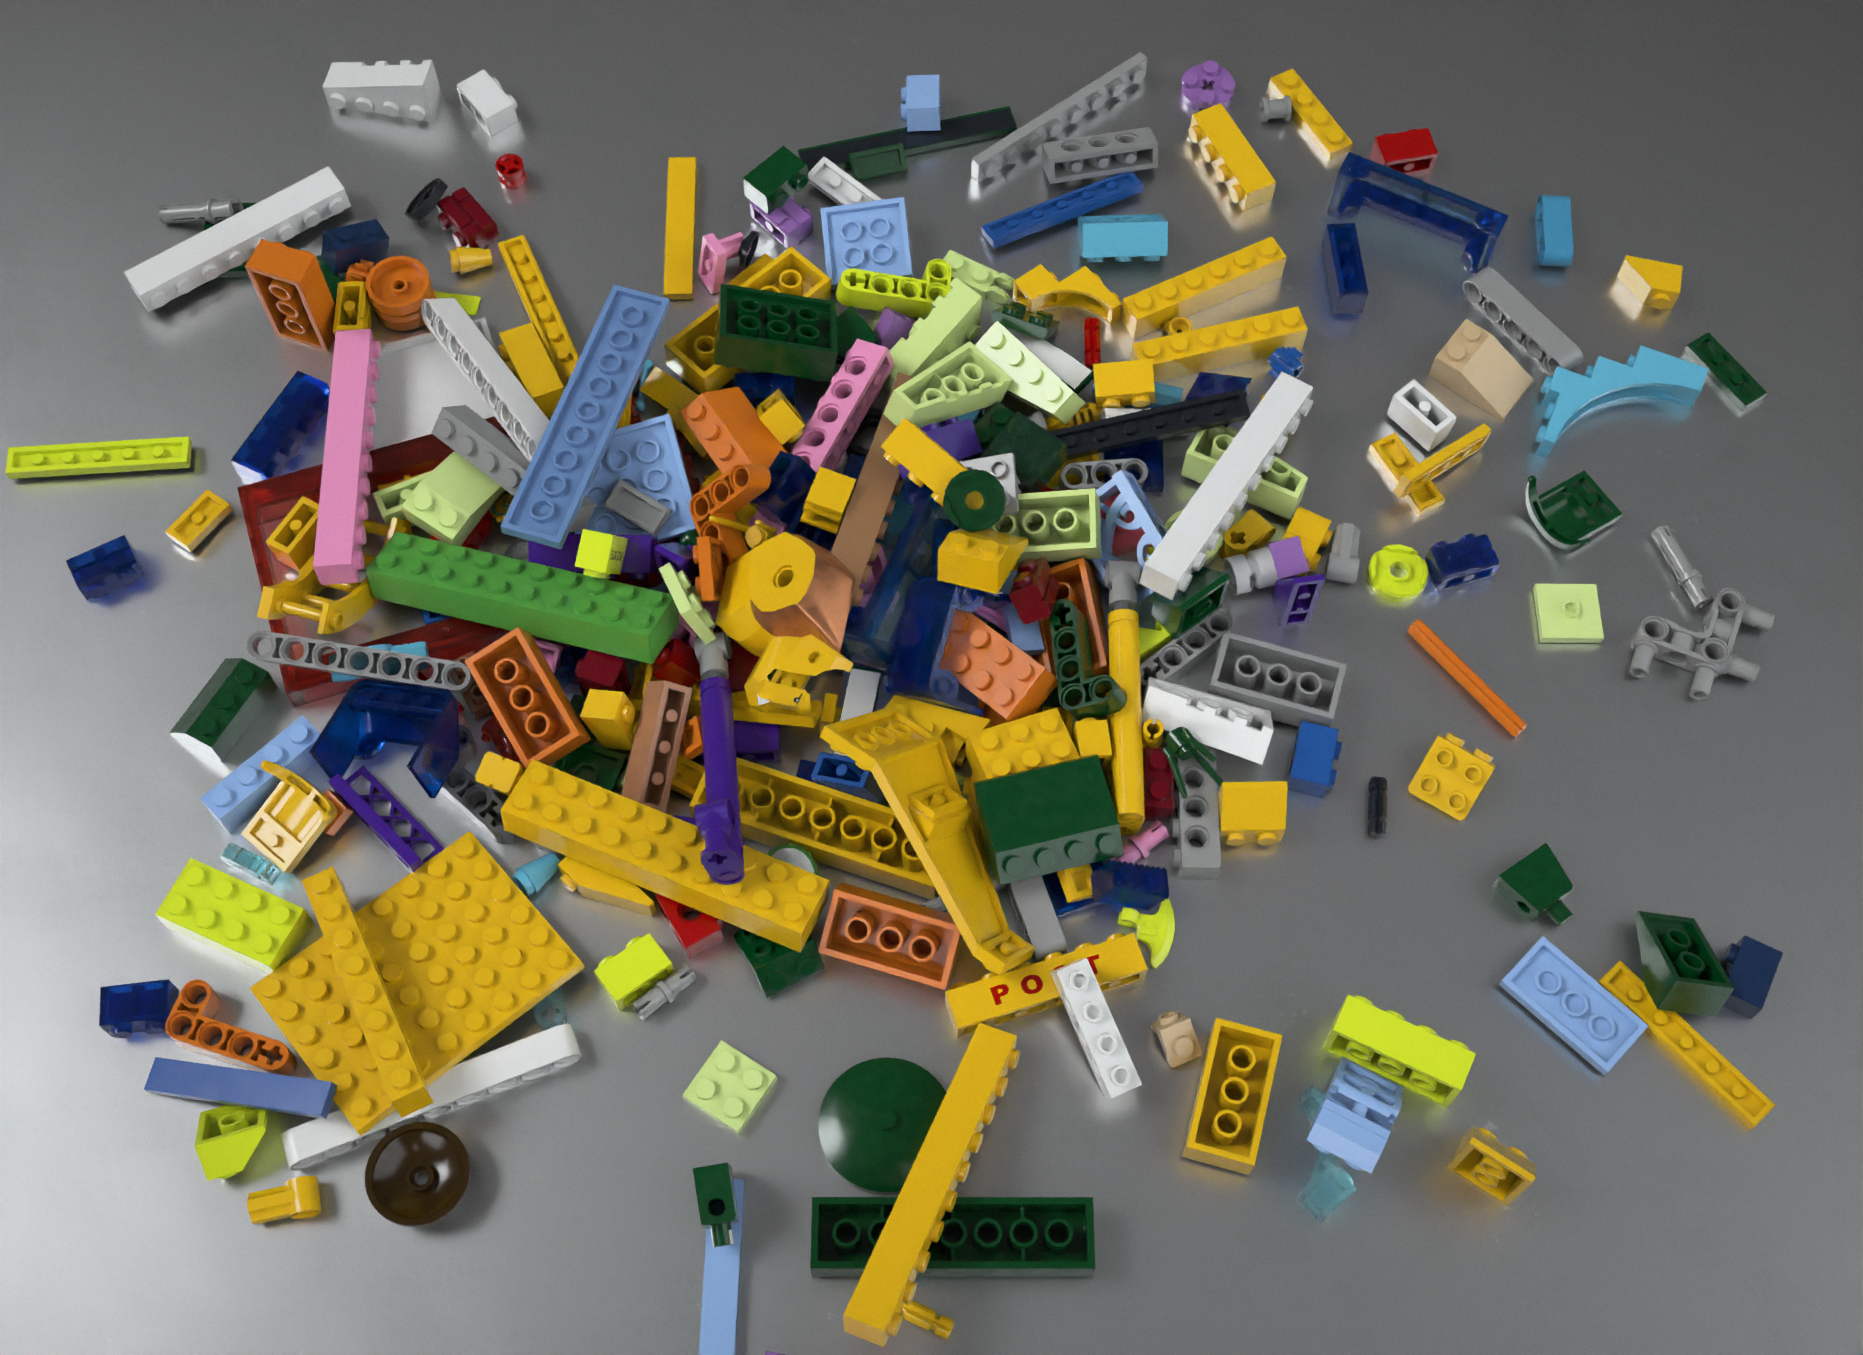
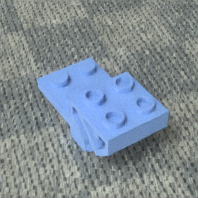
M1342 1056L1336 1067L1329 1089L1315 1115L1306 1140L1311 1142L1317 1150L1326 1154L1332 1153L1344 1159L1350 1167L1372 1173L1391 1133L1389 1130L1400 1112L1403 1102L1401 1096L1404 1087Z

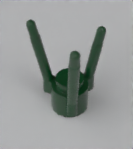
M1178 727L1168 733L1164 739L1167 747L1162 752L1169 761L1181 797L1186 799L1188 794L1175 757L1184 761L1193 756L1216 784L1221 787L1222 782H1224L1223 779L1199 752L1211 762H1215L1217 758L1191 734L1188 728Z

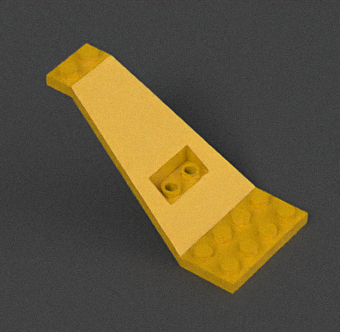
M893 706L824 726L820 738L829 743L832 750L853 759L856 766L860 769L872 772L973 957L981 961L987 970L999 975L1031 959L1036 947L1009 929L970 819L973 809L966 805L968 800L962 796L943 739Z

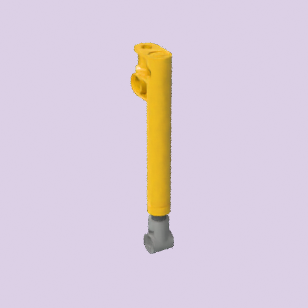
M1107 560L1104 580L1105 587L1110 588L1109 608L1113 610L1108 614L1109 676L1126 691L1127 702L1120 711L1110 714L1112 757L1105 773V780L1122 837L1138 833L1145 820L1139 614L1134 611L1137 607L1136 589L1140 580V564L1135 561Z

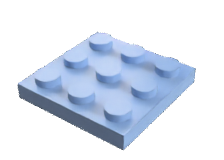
M904 197L820 208L826 274L831 278L832 290L837 289L842 272L849 268L913 278Z

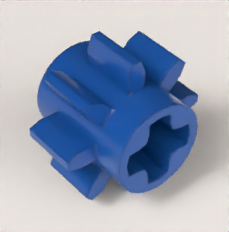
M1281 346L1272 353L1268 360L1272 367L1268 373L1275 379L1278 378L1281 372L1297 378L1304 369V365L1300 361L1304 355L1295 347L1291 348L1289 346L1285 349Z

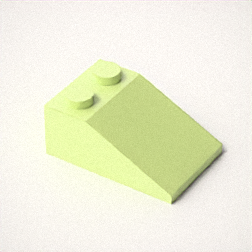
M454 451L417 485L401 507L406 519L441 542L461 546L504 488Z

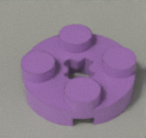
M1208 60L1203 64L1191 67L1183 74L1181 79V98L1189 108L1195 111H1200V108L1207 109L1219 103L1226 108L1232 101L1236 83L1227 70L1220 67L1217 62ZM1203 86H1210L1212 87V91H1210L1208 88L1205 90H1203L1202 88Z

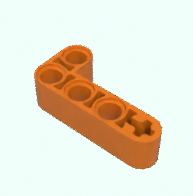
M200 979L191 980L185 984L165 1024L167 1034L179 1046L251 1071L291 1076L294 1073L297 1059L284 1043L214 1020L220 1006L218 994L207 982ZM207 993L203 1002L194 1004L195 999L199 995ZM192 1024L188 1033L179 1035L182 1027ZM218 1034H222L220 1042L210 1046L211 1039ZM253 1044V1049L249 1054L240 1056L243 1047ZM266 1054H268L269 1057L274 1058V1059H277V1060H280L282 1057H283V1059H282L281 1061H274V1063H272V1062L266 1057Z

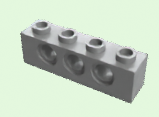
M1145 127L1042 143L1043 169L1049 183L1053 184L1158 168V141L1151 128Z
M1207 748L1216 757V750ZM1199 752L1217 773L1216 761L1211 762L1207 757H1205L1201 752ZM1193 756L1184 761L1175 757L1188 797L1186 799L1181 797L1175 781L1173 796L1176 818H1172L1171 836L1172 838H1177V848H1173V868H1178L1179 879H1218L1221 871L1217 784ZM1194 780L1200 786L1196 788L1190 787L1186 784V781ZM1187 810H1197L1201 816L1192 817L1187 813ZM1197 839L1203 846L1193 847L1188 843V840Z

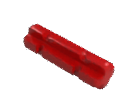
M1088 317L1085 319L1084 324L1085 366L1093 370V364L1101 363L1100 320L1096 317Z

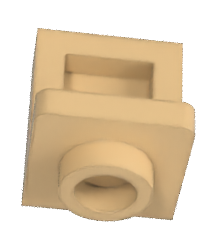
M1168 1011L1159 1015L1158 1020L1150 1024L1152 1031L1158 1034L1168 1065L1172 1068L1203 1055L1191 1020L1183 1013Z

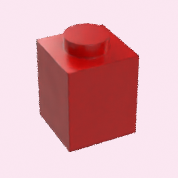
M677 638L672 639L663 647L654 661L652 676L660 681L665 680L686 687L692 686L701 679L700 664L696 658L695 650Z

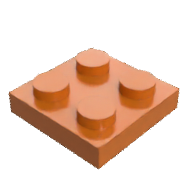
M710 536L697 537V545H693V560L695 564H699L700 577L695 578L697 596H701V600L704 602L720 603L724 585L721 540Z

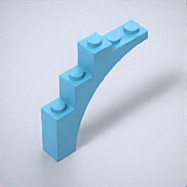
M1640 345L1635 356L1629 355L1626 364L1598 356L1595 365H1588L1584 375L1557 366L1552 377L1546 376L1540 392L1545 393L1541 405L1547 407L1543 419L1548 420L1546 426H1540L1535 438V442L1540 443L1536 455L1547 458L1556 440L1569 425L1584 414L1603 405L1623 400L1653 399L1671 401L1692 407L1702 390L1709 368Z

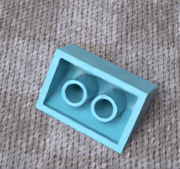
M1161 214L1077 217L1080 255L1082 258H1087V262H1103L1104 257H1115V261L1128 262L1132 261V257L1143 256L1145 261H1158L1160 256H1168V221Z

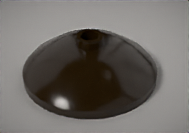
M413 1122L402 1125L385 1135L375 1146L368 1159L365 1170V1188L368 1198L377 1212L394 1224L404 1227L431 1225L448 1216L464 1198L471 1178L470 1158L461 1140L444 1126L432 1122ZM421 1175H428V1181L425 1184H417V1180Z

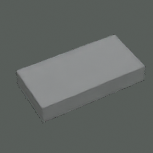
M619 479L603 504L606 508L652 536H658L672 514L671 509Z

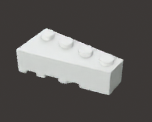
M401 60L400 65H388L386 61H376V64L367 66L364 62H333L322 87L328 106L338 109L358 110L365 113L385 114L391 117L411 118L418 121L434 122L443 97L432 60H423L422 64H413L411 60Z
M1148 678L1141 701L1143 725L1148 719H1153L1152 724H1155L1156 719L1162 722L1164 730L1169 732L1178 727H1185L1202 744L1263 765L1274 731L1270 710L1156 678Z

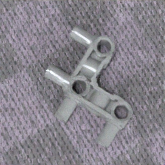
M1728 587L1719 591L1707 609L1702 621L1704 624L1703 632L1696 633L1677 626V622L1659 616H1648L1642 621L1632 637V646L1635 653L1629 674L1636 678H1646L1653 658L1695 673L1689 696L1699 701L1707 700L1713 680L1719 675L1728 673L1753 682L1759 672L1760 664L1744 660L1735 656L1734 652H1732L1738 629L1742 622L1768 632L1774 622L1775 614L1749 605V602L1739 590Z

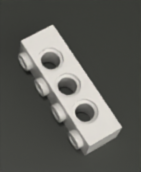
M1081 958L1051 971L1052 979L1103 1096L1112 1099L1142 1085L1088 959Z

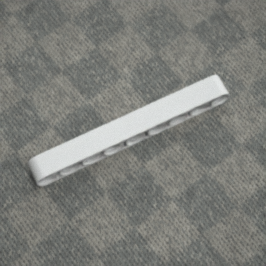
M455 298L424 299L421 305V315L424 323L525 458L531 462L549 423L548 418Z
M570 1024L558 1025L455 1065L427 1086L434 1103L403 1118L395 1110L362 1136L358 1134L341 1110L328 1114L327 1119L317 1118L285 1131L280 1137L289 1169L301 1170L380 1140L389 1132L402 1125L429 1121L578 1062L582 1058V1054L572 1026Z

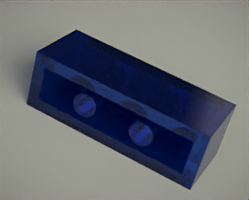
M1355 223L1327 224L1321 247L1334 315L1362 313L1368 296V288Z

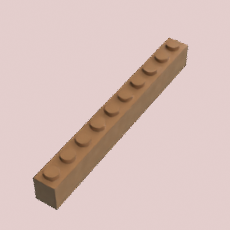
M898 372L887 404L893 390L913 377ZM882 414L831 553L851 571L856 579L849 613L852 606L858 607L864 589L859 588L860 583L867 584L873 568L867 565L868 560L875 562L881 545L875 542L876 538L883 539L889 523L884 521L883 518L884 516L891 517L896 500L891 499V496H898L904 479L899 478L900 471L898 467H895L883 456L886 451L880 447L897 427L884 414Z

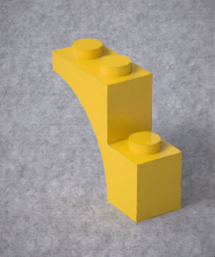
M1041 264L1014 280L1013 298L1016 302L1027 306V311L1037 313V311L1050 308L1073 307L1094 313L1105 320L1110 326L1120 319L1122 305L1120 298L1116 293L1110 292L1103 284L1101 278L1096 273H1092L1086 266L1058 282L1053 272H1048Z

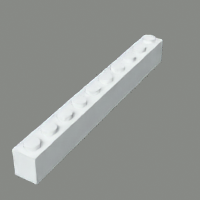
M1284 372L1280 373L1144 564L1139 584L1172 601L1179 591H1186L1192 580L1193 575L1191 573L1193 570L1199 571L1207 557L1205 554L1207 550L1213 551L1221 537L1220 531L1222 529L1228 530L1235 516L1233 514L1234 511H1241L1248 498L1247 492L1249 490L1255 491L1262 477L1260 475L1261 472L1267 473L1275 459L1273 455L1275 452L1279 454L1282 452L1288 440V437H1286L1288 433L1293 435L1300 424V416L1306 417L1313 405V400L1310 399L1313 386Z

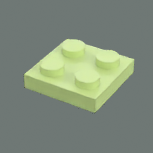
M670 562L659 568L680 615L705 645L715 640L716 636L711 628L715 625V622L706 608L703 609L701 603L704 601L701 600V596H697L695 585H691L683 570L677 572Z
M721 1040L682 1097L739 1135L776 1082L777 1075Z

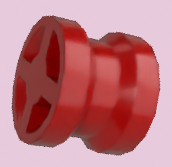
M509 153L499 157L495 166L500 184L510 190L522 187L527 177L520 156Z

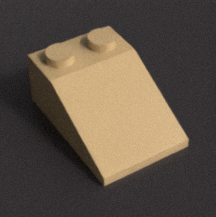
M1465 319L1437 354L1428 375L1431 379L1501 421L1505 419L1534 380L1491 333L1468 319Z

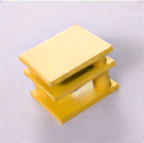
M820 466L805 500L804 512L800 521L837 534L851 500L850 497L856 479Z

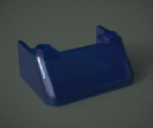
M924 576L914 580L908 589L883 678L886 691L892 696L898 695L979 717L983 716V709L956 700L959 682L953 673L941 669L940 665L955 610L971 613L978 610L981 605L997 610L1012 604L1009 595L1000 591L998 594L938 581L937 577Z
M372 679L360 680L350 687L309 753L331 779L337 773L343 777L354 759L367 760L376 757L386 742L418 746L407 767L428 796L435 799L460 756L458 701L448 689Z

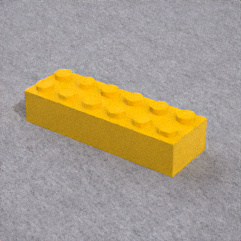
M792 246L740 285V287L832 301L831 278ZM719 302L664 344L666 365L700 394L719 390L744 370L742 368H727L714 364Z

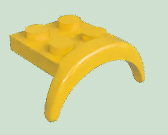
M264 760L260 767L282 781L241 835L284 873L291 874L327 825L333 822L337 816V809L331 800L309 781L279 764Z

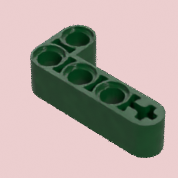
M1068 599L1056 601L1049 616L1058 696L1061 706L1079 721L1084 718H1098L1120 711L1127 702L1126 691L1111 676L1099 675L1094 677L1088 625L1085 615ZM1111 691V693L1107 697H1105L1107 692ZM1082 699L1081 702L1075 706L1076 702Z

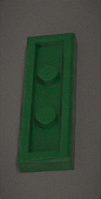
M1709 332L1689 343L1684 349L1685 353L1697 365L1709 368L1707 372L1709 378L1742 412L1766 396L1767 392Z

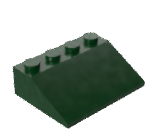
M721 284L714 346V364L727 368L736 367L755 372H769L787 377L796 376L809 378L814 381L831 382L838 355L835 301Z
M1097 754L973 782L987 867L991 878L1000 885L1124 855L1119 822Z

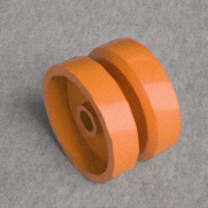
M392 256L378 262L371 268L366 277L367 293L375 314L383 325L397 331H410L425 324L421 315L422 302L424 299H436L437 297L428 271L420 261L408 256Z

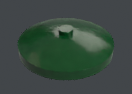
M875 1058L852 1066L833 1082L821 1104L818 1133L820 1145L827 1162L842 1180L858 1190L876 1195L900 1194L946 1095L945 1089L926 1069L904 1059Z

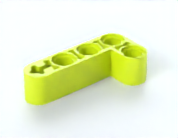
M942 259L930 260L922 279L849 268L842 272L835 295L838 302L845 306L883 312L884 308L888 307L906 316L926 319L933 309L932 303L939 295L945 298L951 291L949 284L951 283L952 271L950 265Z

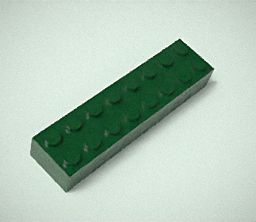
M812 1197L810 1259L812 1277H861L898 1197ZM957 1197L952 1211H945L941 1221L944 1222V1227L938 1242L932 1241L928 1249L931 1255L925 1272H918L916 1277H1092L1095 1271L1093 1197Z

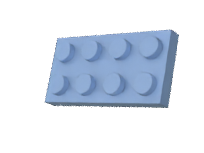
M1544 936L1538 940L1499 983L1505 991L1604 1076L1648 1027L1643 1020Z

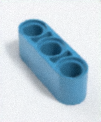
M1539 195L1536 205L1539 265L1570 267L1573 258L1570 197Z

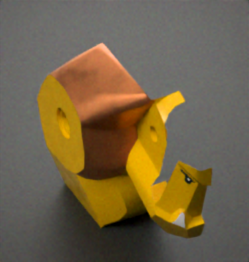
M783 532L770 538L727 567L715 624L748 652L760 657L744 685L749 705L755 710L768 713L771 707L795 710L799 712L800 716L815 715L809 711L810 694L803 689L770 682L767 675L774 669L812 676L833 669L850 672L854 663L841 655L840 650L856 579L851 571L831 552L798 534Z

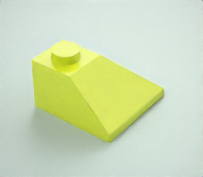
M227 1104L200 1112L194 1147L207 1181L217 1178L227 1179L243 1171L266 1132L268 1110Z

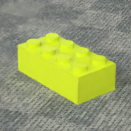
M190 858L155 913L167 928L268 974L274 972L294 956L314 923L304 908L193 858Z
M1349 994L1336 1014L1322 1047V1050L1339 1058L1343 1056L1403 1086L1405 1089L1446 1108L1462 1090L1476 1056V1053L1469 1051V1048L1462 1042L1456 1040L1448 1041L1437 1036V1033L1427 1026L1413 1025L1405 1021V1018L1397 1012L1391 1010L1383 1011L1373 1006V1003L1362 996L1353 997Z

